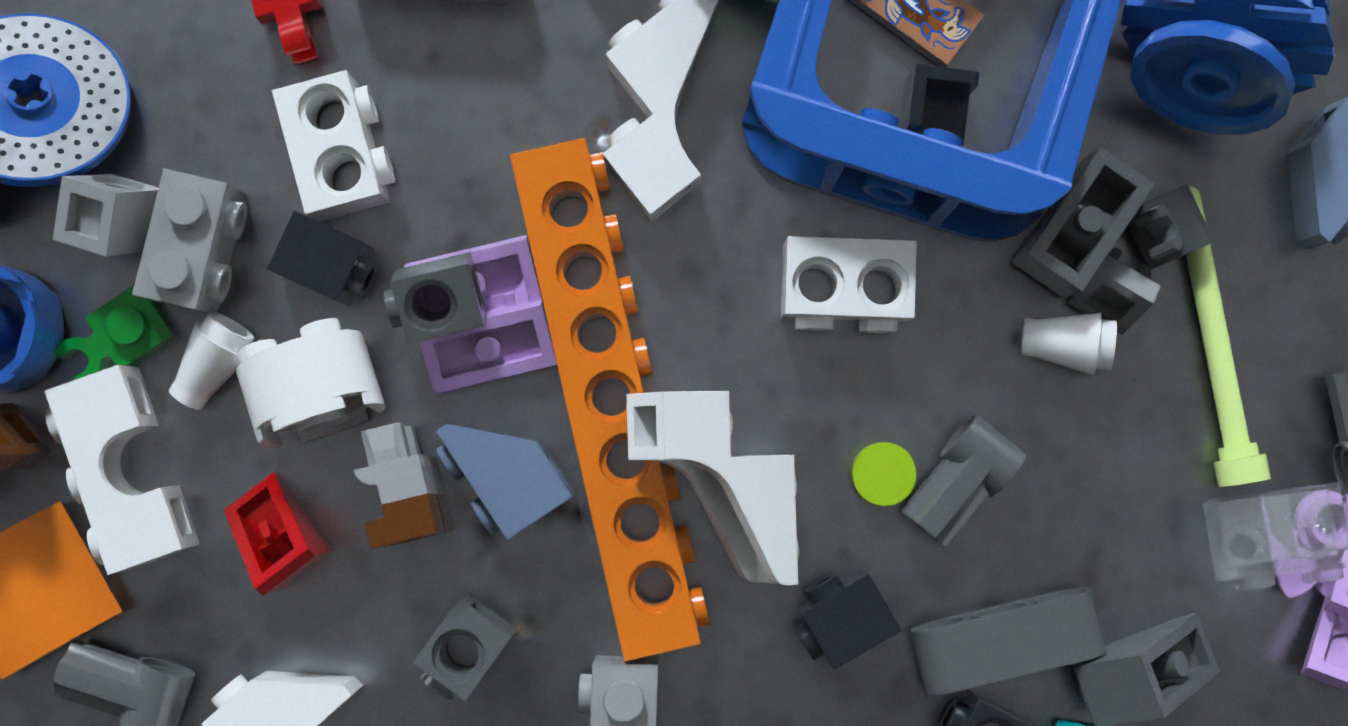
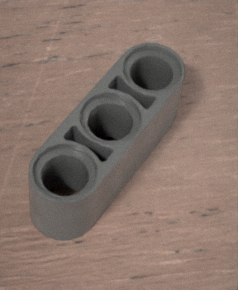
M1087 587L1057 591L921 624L910 630L925 694L928 695L948 694L1091 660L1106 653L1091 588Z

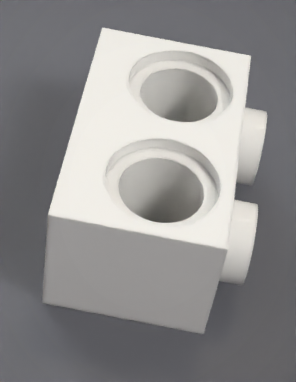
M347 70L272 90L303 209L307 216L322 222L391 203L386 185L395 183V175L386 147L376 148L370 124L379 122V117L368 85L359 87L358 82ZM330 102L343 103L344 115L341 122L331 129H318L317 115L319 110ZM345 162H358L361 168V176L358 183L347 191H336L333 185L335 170Z
M787 236L783 243L781 318L795 319L796 330L833 331L834 320L859 321V332L897 333V322L906 323L915 318L917 241ZM809 269H818L828 275L832 283V293L828 300L813 302L802 295L799 289V277L802 272ZM879 271L887 274L892 279L895 293L889 304H876L865 295L863 281L867 273Z

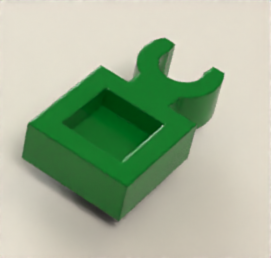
M132 285L85 317L94 334L86 339L80 337L66 339L56 347L54 354L58 359L65 360L73 357L80 351L86 354L88 358L87 368L82 373L77 374L72 379L73 381L107 369L111 360H113L115 365L135 367L178 338L179 334L157 301L132 295L134 285Z

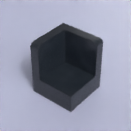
M916 64L905 80L899 127L922 135L924 130L928 128L942 129L959 136L962 139L960 146L962 147L964 145L969 96L978 86L979 72Z

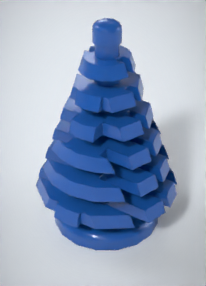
M1128 0L1124 5L1121 25L1127 26L1122 35L1131 53L1134 54L1130 79L1138 96L1157 114L1183 127L1222 135H1245L1270 128L1286 115L1293 94L1316 87L1313 74L1327 76L1335 56L1333 30L1330 25L1329 0Z

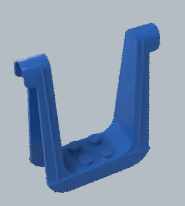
M779 0L749 92L751 95L741 123L748 150L767 171L788 182L961 237L992 242L1019 235L1041 217L1043 210L1048 209L1071 190L1074 172L1121 0H1062L1009 148L1006 151L995 154L976 152L960 147L962 139L942 129L928 128L924 130L922 135L898 127L899 119L879 109L865 108L861 110L859 115L834 104L821 90L816 75L817 54L832 0Z

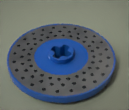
M35 13L0 16V183L23 187L46 186L61 183L62 176L82 175L105 160L116 148L125 133L130 118V88L120 60L113 50L97 35L66 19ZM33 91L41 92L43 102L31 100L26 107L19 105L17 95L29 97Z

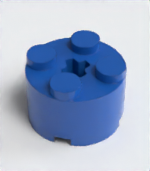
M0 265V393H8L32 387L44 379L46 373L57 359L54 354L56 347L63 342L64 321L62 316L63 306L55 292L51 291L33 275Z

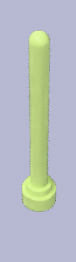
M1189 186L1206 222L1201 194L1197 188ZM1211 244L1186 254L1224 445L1222 448H1217L1220 461L1213 463L1218 487H1227L1269 480L1271 476L1266 453L1259 454L1257 442L1250 443Z

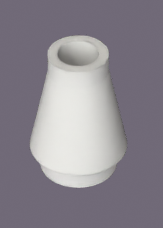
M209 312L203 322L196 321L176 378L169 388L171 396L190 408L202 410L209 398L236 372L237 366L241 363L237 351L243 346L252 343L254 340L253 334L237 321L217 312Z
M1101 312L1043 319L1025 318L1021 356L1036 357L1090 375H1095L1096 369L1111 371L1116 348L1117 321L1101 319Z

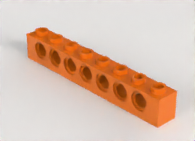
M584 137L510 154L624 662L699 645L701 641L698 627L710 625L702 588L689 589L684 570V564L696 561L687 524L674 526L669 502L681 499L675 470L667 464L645 460L642 471L636 476L624 478L616 475L609 466L608 455L616 443L628 440L627 408L618 415L608 416L598 410L594 401L596 388L605 380H621L627 384L630 394L644 393L641 377L653 375L645 338L632 340L627 315L639 312L631 277L618 278L613 253L624 251L616 214L603 215L598 192L610 190L602 152L590 155L586 138ZM568 196L578 197L588 205L584 220L573 227L561 226L553 220L555 205L559 200ZM580 257L593 258L602 266L600 280L595 286L586 290L573 288L568 284L566 277L569 265ZM605 318L612 322L616 328V339L613 345L606 351L599 353L586 350L580 339L583 326L591 319ZM646 504L652 507L658 514L659 527L651 537L635 539L624 530L622 516L624 511L631 505ZM659 567L671 575L674 586L666 598L660 601H650L638 592L636 579L647 568Z

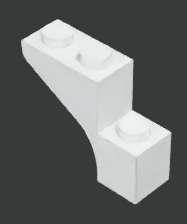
M661 0L658 5L662 10L643 25L638 19L628 23L609 41L612 49L606 53L608 69L638 105L647 119L640 124L636 118H632L617 128L606 140L610 148L603 153L605 165L650 222L654 221L700 185L701 174L692 164L680 143L675 126V116L716 19L718 0Z
M665 391L626 394L628 460L661 462L675 468L688 479L737 576L741 580L777 585H798L800 550L796 527L795 497L797 494V480L795 477L794 455L731 456L730 437L733 431V419L729 407V391Z

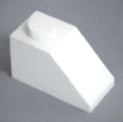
M265 671L248 682L240 674L211 699V702L218 710L202 723V726H319L364 685L356 676Z

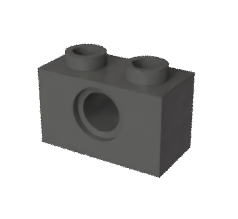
M1102 147L1081 160L1075 169L1071 190L1049 207L1012 261L1014 265L1063 298L1084 290L1155 185L1154 182Z

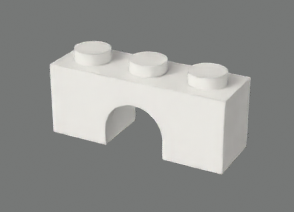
M115 365L45 390L50 406L45 410L48 429L54 440L59 444H63L71 467L66 470L68 488L78 504L84 505L91 526L87 530L88 546L95 561L100 565L104 564L107 575L131 570L200 545L180 485L160 487L144 493L134 489L122 474L120 460L127 442L135 435L159 426L139 367Z

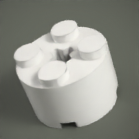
M327 318L303 326L300 329L302 336L300 338L278 345L274 339L261 340L245 345L237 351L241 363L237 366L236 373L260 447H283L280 435L297 432L301 443L324 438L368 421L365 409L367 407L378 413L385 410V402L362 332L352 329L342 330L337 318Z

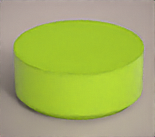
M887 442L873 443L864 447L854 458L851 465V482L858 495L867 502L879 506H891L903 501L913 490L916 482V467L910 454L902 447Z

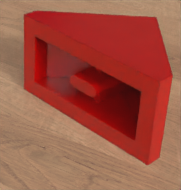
M275 472L271 473L223 510L253 587L262 596L285 588L334 550L333 546L284 481Z

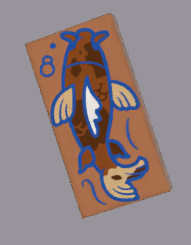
M849 0L939 67H947L984 17V14L965 0Z

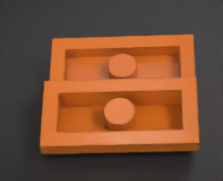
M61 501L0 532V678L3 681L62 649L67 643L112 620L123 612Z

